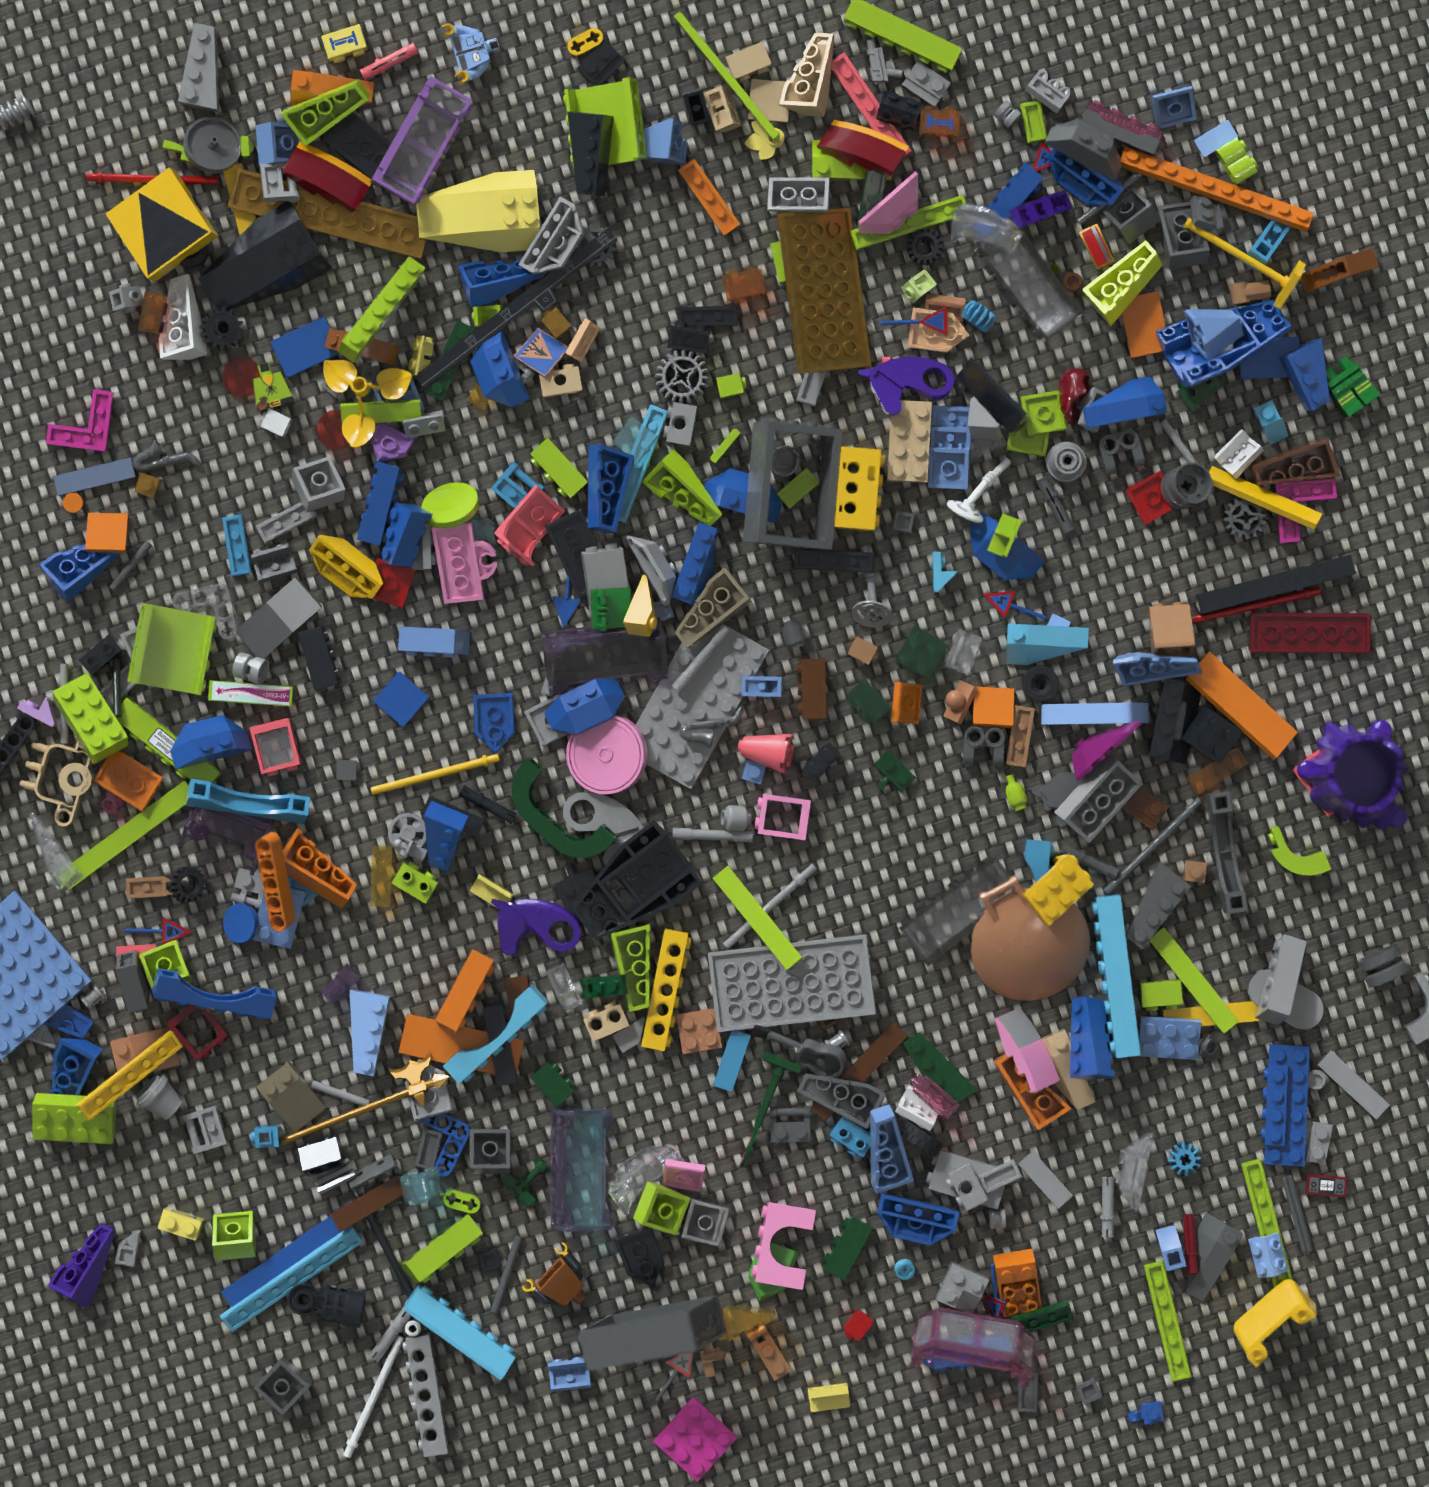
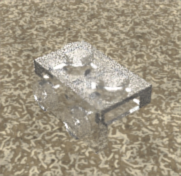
M958 629L952 638L953 645L951 651H948L946 654L945 666L970 675L983 638Z

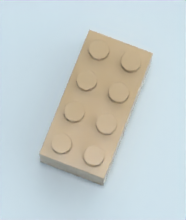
M900 400L902 404L901 412L895 416H890L887 481L927 483L932 402Z

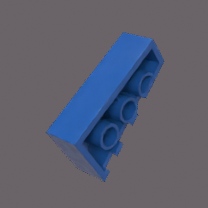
M602 444L589 445V529L604 534L616 532L634 455Z

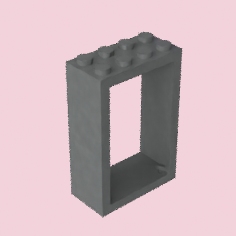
M761 418V422L753 423L743 542L812 550H832L842 429H836V425L799 423L797 420L781 421L779 418ZM775 431L823 436L814 540L766 535Z
M718 1295L609 1315L578 1331V1340L583 1349L584 1364L589 1371L698 1351L725 1336L727 1331Z

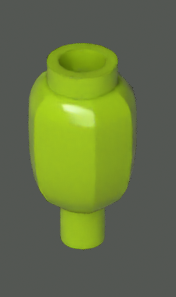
M1013 774L1006 776L1008 782L1006 796L1010 806L1015 808V811L1027 808L1026 803L1028 800L1023 786L1015 781Z

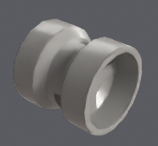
M1005 100L993 115L997 119H1001L1004 125L1009 128L1020 116L1021 112L1013 109L1011 103Z

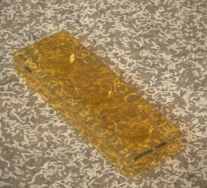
M372 846L371 906L391 907L393 846Z

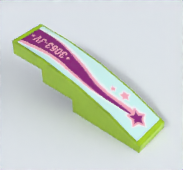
M209 680L208 700L291 707L293 687Z

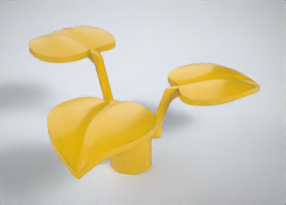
M324 361L323 373L329 388L334 392L344 393L350 386L358 399L360 416L356 414L350 415L342 424V433L351 447L357 448L366 444L375 433L374 419L369 416L363 417L362 397L369 393V388L381 389V394L384 398L397 400L406 393L412 380L411 373L397 368L385 369L377 375L376 380L379 386H376L371 382L367 383L363 377H357V369L349 361Z

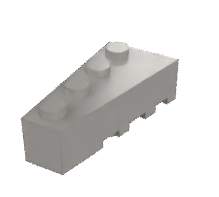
M1285 934L1275 940L1273 945L1274 954L1269 963V971L1256 1012V1019L1278 1025L1290 1016L1307 941Z

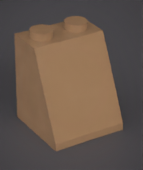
M1175 602L1172 605L1164 606L1163 603H1156L1149 607L1151 653L1168 656H1192L1195 640L1190 604Z

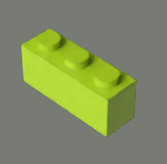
M549 438L545 439L530 453L533 457L530 459L537 468L542 467L546 471L544 476L551 483L555 481L560 486L557 490L564 498L569 496L572 499L588 484V481Z

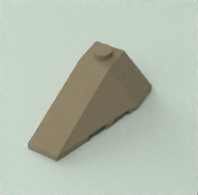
M723 568L708 581L701 595L698 596L695 604L675 631V634L688 649L740 612L752 600L729 571Z

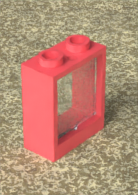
M290 718L250 727L261 774L266 773L267 777L279 774L278 770L286 768V772L297 770V765L302 764Z

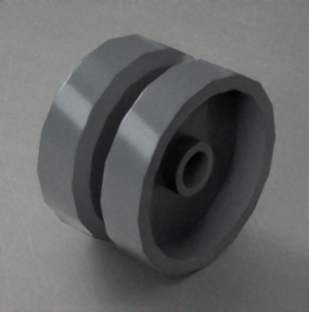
M1397 944L1382 948L1357 961L1361 972L1374 970L1365 977L1369 988L1390 982L1409 970L1405 960L1394 961L1401 955Z

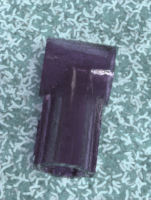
M347 963L335 975V978L323 988L321 993L333 1004L347 989L352 988L361 977Z

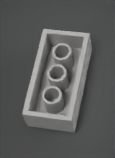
M1108 754L1093 768L1054 813L1080 837L1090 843L1138 790L1142 783L1116 758Z

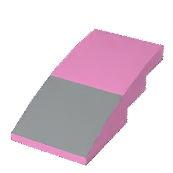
M1021 1008L995 1018L1006 1057L1013 1056L1018 1074L1025 1073L1031 1092L1041 1090L1060 1081L1043 1040Z

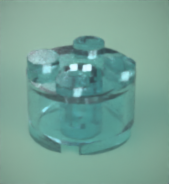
M437 1167L427 1168L425 1172L420 1173L418 1170H412L407 1172V1175L400 1177L405 1204H422L430 1202L429 1199L435 1196V1199L444 1196Z

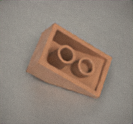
M165 1027L110 1041L117 1072L171 1029ZM178 1051L152 1072L181 1065Z

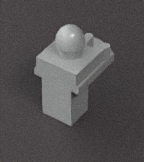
M406 838L405 842L400 839L393 841V846L396 849H401L399 855L405 858L409 855L424 861L428 850L415 845L414 840Z

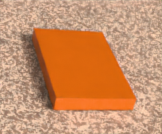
M1159 292L1137 295L1122 313L1130 358L1163 352L1156 331L1166 328Z
M119 750L106 758L93 781L144 812L165 778Z

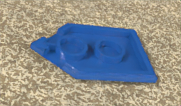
M513 693L473 695L475 735L494 753H497L515 733Z

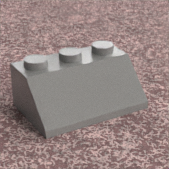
M769 178L768 212L829 211V178Z

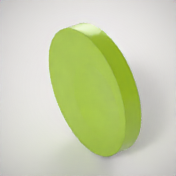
M454 482L441 485L432 490L423 500L421 508L433 514L431 519L426 521L429 525L435 528L447 529L460 526L469 521L478 511L480 502L477 492L472 486L466 483Z

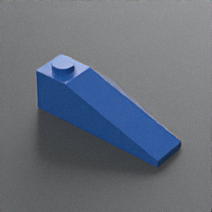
M61 1038L53 1055L54 1064L51 1075L52 1090L50 1094L81 1095L103 1048L83 1039Z

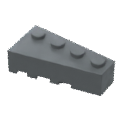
M1159 861L1156 863L1148 885L1125 933L1126 938L1140 949L1144 948L1191 887Z

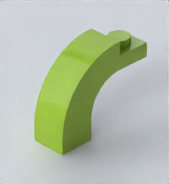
M1279 826L1269 829L1271 832L1268 834L1272 845L1276 844V848L1269 851L1276 862L1286 870L1308 876L1318 875L1331 870L1324 851L1321 850L1309 856H1297L1287 847Z

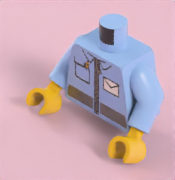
M449 23L442 25L441 28L447 29V33L442 34V36H450L460 69L454 75V77L460 76L462 78L458 85L479 78L488 68V63L491 62L489 52L499 50L497 39L485 41L482 32L474 28L453 26Z

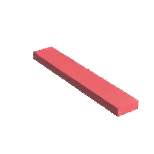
M845 52L833 59L832 72L870 128L906 144L894 125L876 119L880 104ZM908 148L904 157L912 152L910 148Z

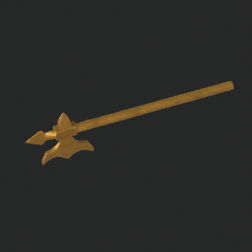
M429 1051L425 1059L417 1062L409 1059L401 1069L395 1070L388 1067L389 1072L396 1079H407L411 1083V1085L407 1086V1089L280 1138L282 1145H286L409 1096L415 1098L422 1107H425L426 1093L429 1092V1088L434 1086L441 1088L450 1076L434 1074L431 1080H421L422 1073L431 1064L432 1056Z

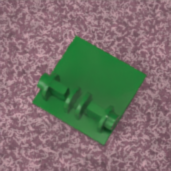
M630 587L591 589L592 630L606 631L608 628L625 627L623 621L631 604Z

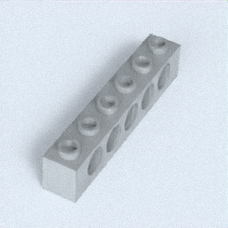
M431 1332L418 1334L413 1337L407 1336L406 1342H403L404 1354L408 1353L409 1361L406 1362L407 1373H411L412 1381H409L410 1393H414L415 1401H412L413 1412L417 1413L418 1416L415 1426L417 1433L420 1432L421 1440L418 1441L419 1451L423 1452L424 1457L448 1454L449 1447ZM422 1351L425 1356L424 1359L416 1360L414 1352ZM425 1371L428 1378L420 1380L417 1377V1372ZM427 1390L431 1394V1398L428 1400L422 1399L420 1392ZM425 1410L432 1411L434 1418L430 1420L424 1418L423 1412ZM434 1430L437 1433V1437L429 1439L426 1432Z

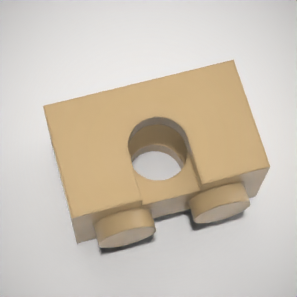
M567 364L562 366V370L555 371V368H553L546 378L539 374L543 398L583 392L579 367H574V364ZM558 375L566 377L564 385L560 386L555 383V378Z

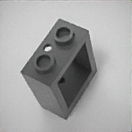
M135 950L118 954L115 970L128 1013H140L148 1008L150 992L138 952Z

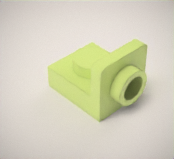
M924 269L907 281L901 289L905 297L912 303H915L937 284Z

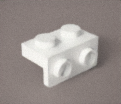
M1241 429L1214 458L1225 471L1236 479L1264 450Z
M908 1086L895 1112L902 1118L909 1119L919 1127L930 1131L943 1105Z

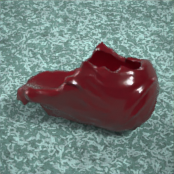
M1079 368L1066 370L1059 379L1060 409L1065 415L1064 419L1068 424H1075L1079 420L1080 410L1076 406L1090 391L1089 373Z

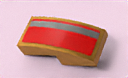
M1098 224L1079 232L1097 271L1115 263Z

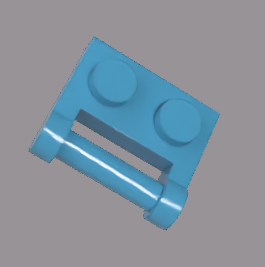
M513 462L491 487L495 493L514 509L528 493L509 478L512 473L531 489L535 485L541 490L544 489L542 484L538 485L518 468L519 465L516 462Z

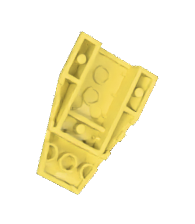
M534 170L491 173L423 195L419 204L416 203L419 238L447 242L499 253L527 251L540 230L538 194Z

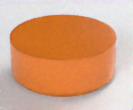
M69 493L63 499V506L68 512L77 513L83 508L84 501L79 494Z

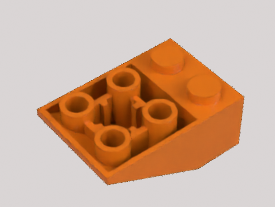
M1026 1249L993 1255L1000 1300L1006 1302L1002 1311L1003 1318L1042 1308L1033 1250Z

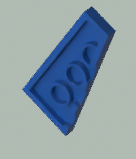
M67 1003L43 1025L54 1027L83 1039L95 1021Z

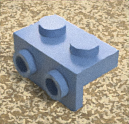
M575 1357L569 1361L556 1359L548 1363L551 1392L591 1388L590 1370H587L583 1357Z

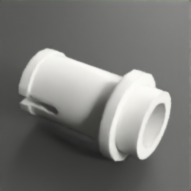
M411 1320L405 1326V1332L412 1337L417 1336L421 1331V1324L418 1320ZM414 1325L417 1329L413 1331L410 1326Z

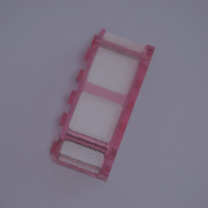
M939 1307L917 1316L909 1366L920 1367V1361L924 1358L927 1359V1363H931L933 1357L1011 1372L1010 1378L1014 1379L1015 1375L1019 1377L1018 1386L1028 1387L1032 1375L1031 1363L1036 1337L1018 1321Z

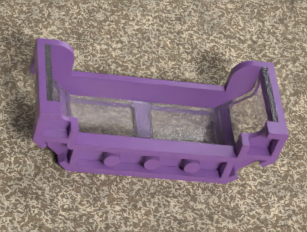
M430 76L370 183L388 190L407 201L410 206H413L415 202L419 204L424 195L421 192L422 189H426L432 180L429 178V175L432 171H437L441 164V161L438 159L441 154L446 155L451 146L448 143L451 136L455 138L460 130L458 126L463 116L468 117L473 108L470 106L472 100Z

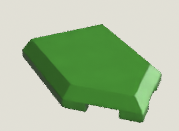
M770 1242V1252L775 1261L783 1266L793 1268L799 1252ZM754 1257L748 1278L759 1301L785 1290L786 1287L754 1282V1277H751L752 1267L757 1264V1257Z

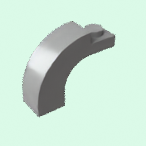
M1421 972L1414 974L1413 978L1424 996V1009L1417 1019L1404 1026L1412 1042L1416 1045L1429 1038V977Z

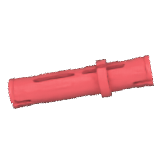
M412 42L410 45L380 60L379 58L375 59L374 63L359 70L366 81L379 73H385V70L419 53ZM403 53H406L405 55H403V56H401V57H399V58H397V59H395V60H393V61H390L391 59H393V58H395V57H397V56H399V55H401V54H403ZM385 62H388L387 64H385V65H383V66H381V67H379V68H377V69H375V70L372 71V69H374V68L380 66L381 64H383V63H385Z

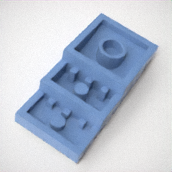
M933 405L928 488L968 489L972 442L968 428L970 407Z

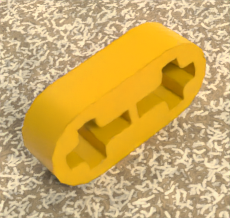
M592 28L572 38L568 42L569 53L572 56L578 57L597 48L603 42L602 32L597 28ZM591 33L600 35L596 43L593 40L587 43L586 40L591 38ZM574 42L577 44L585 43L580 47L579 52L571 50Z

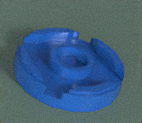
M234 904L226 911L223 926L227 937L235 943H246L255 937L256 929L259 927L258 915L248 904Z

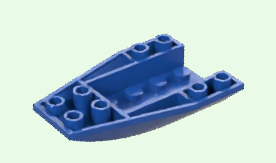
M1269 300L1226 309L1232 310L1237 316H1241L1244 323L1242 327L1243 336L1232 343L1233 350L1216 356L1209 361L1192 345L1186 319L1156 331L1165 359L1184 387L1194 386L1231 370L1289 331L1291 325L1281 310L1274 306V301Z

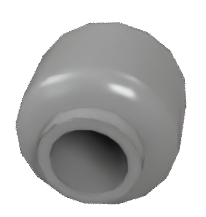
M729 805L721 812V825L727 831L742 832L746 829L747 825L751 824V814L748 813L747 808L744 806Z

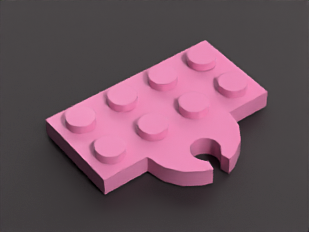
M472 521L447 529L432 526L444 604L483 600L482 580L489 578L494 573L498 561L494 560L492 563L487 564L482 560V557L484 555L496 556V550L487 542L475 540Z

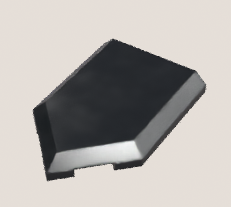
M645 1226L614 1237L613 1239L627 1275L642 1280L653 1287L665 1261L652 1228Z

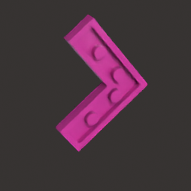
M93 389L88 429L48 424L46 444L106 452L114 392Z
M1331 478L1275 483V493L1296 503L1336 499V480ZM1277 514L1279 542H1300L1299 523Z

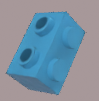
M841 1115L829 1133L832 1137L831 1141L840 1147L842 1144L848 1147V1152L856 1158L859 1155L864 1157L870 1148V1132Z

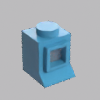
M280 1125L255 1127L254 1132H251V1143L255 1144V1148L281 1146L278 1132Z

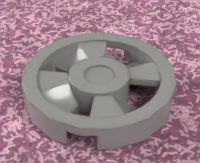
M412 813L398 815L389 825V841L393 845L394 840L400 839L404 842L407 838L414 840L415 845L422 847L426 842L424 820ZM407 817L415 818L412 825L407 824ZM393 827L400 828V833L392 834ZM416 832H424L423 839L416 837Z

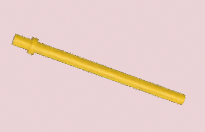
M483 755L482 758L374 786L371 787V791L375 795L480 766L488 767L489 764L500 761L499 755Z

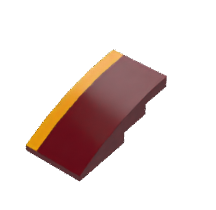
M833 120L816 148L850 167L856 163L870 172L873 168H876L891 177L909 146L875 130Z
M302 142L297 144L281 171L312 195L318 193L332 204L337 201L352 213L357 209L371 185V179L355 168L315 147L305 146Z

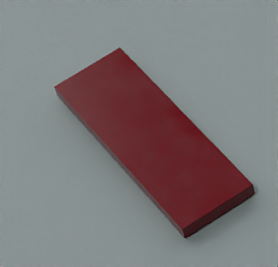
M1250 613V653H1371V613Z

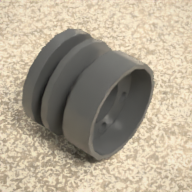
M1188 462L1168 471L1163 476L1161 482V494L1169 506L1176 509H1186L1205 501L1213 488L1210 472L1197 462Z

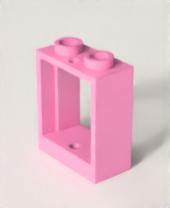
M763 794V798L759 797L757 809H760L761 813L760 818L756 817L754 829H758V834L806 840L811 800ZM767 800L802 804L798 834L764 829Z

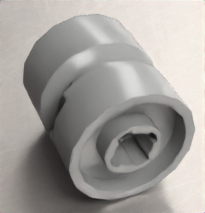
M241 652L234 661L233 676L243 680L248 679L250 682L261 685L267 678L269 661L259 657L254 658L253 655Z

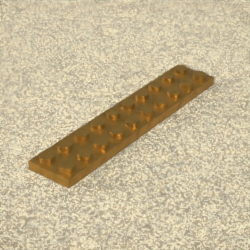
M240 168L237 169L228 208L262 216L286 202H264L261 174ZM282 180L284 191H289L288 181ZM296 184L300 200L292 204L299 213L306 229L422 259L427 239L419 238L417 216L362 201L352 213L337 201L332 204L320 194L312 195Z

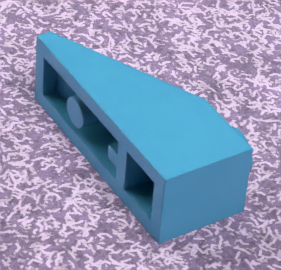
M1271 220L1247 255L1265 265L1291 227ZM1246 264L1247 266H1249L1250 268H1252V269H1253L1254 271H1256L1257 273L1259 272V271L1256 270L1255 268H1253V267H1251L1250 265Z

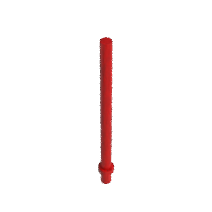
M98 171V173H86V181H98L99 184L103 182L148 183L158 175L103 174V172ZM180 176L185 184L218 185V177Z
M1320 587L1312 589L1303 588V591L1191 616L1192 624L1304 598L1308 600L1312 596L1321 595Z

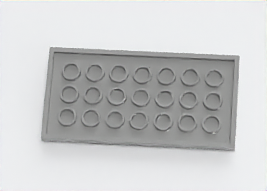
M726 625L724 626L731 632L717 646L680 694L672 687V684L688 668L719 627L688 649L681 643L636 723L647 744V765L692 789L726 726L723 728L717 727L716 730H708V732H715L711 748H708L703 743L683 740L679 733L680 728L689 722L732 717L743 698L741 696L742 676H755L769 649Z
M867 934L791 943L803 959L788 971L768 946L708 952L717 1032L754 1028V1025L768 1027L876 1014Z

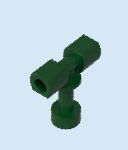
M540 1157L534 1162L536 1167L524 1179L521 1177L516 1179L511 1173L505 1174L500 1179L509 1190L512 1189L519 1196L518 1199L527 1209L537 1200L529 1192L531 1189L529 1184L541 1172L546 1174L551 1169Z

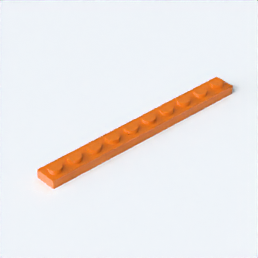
M1126 146L1124 147L1120 158L1122 168L1307 232L1313 216L1311 211Z

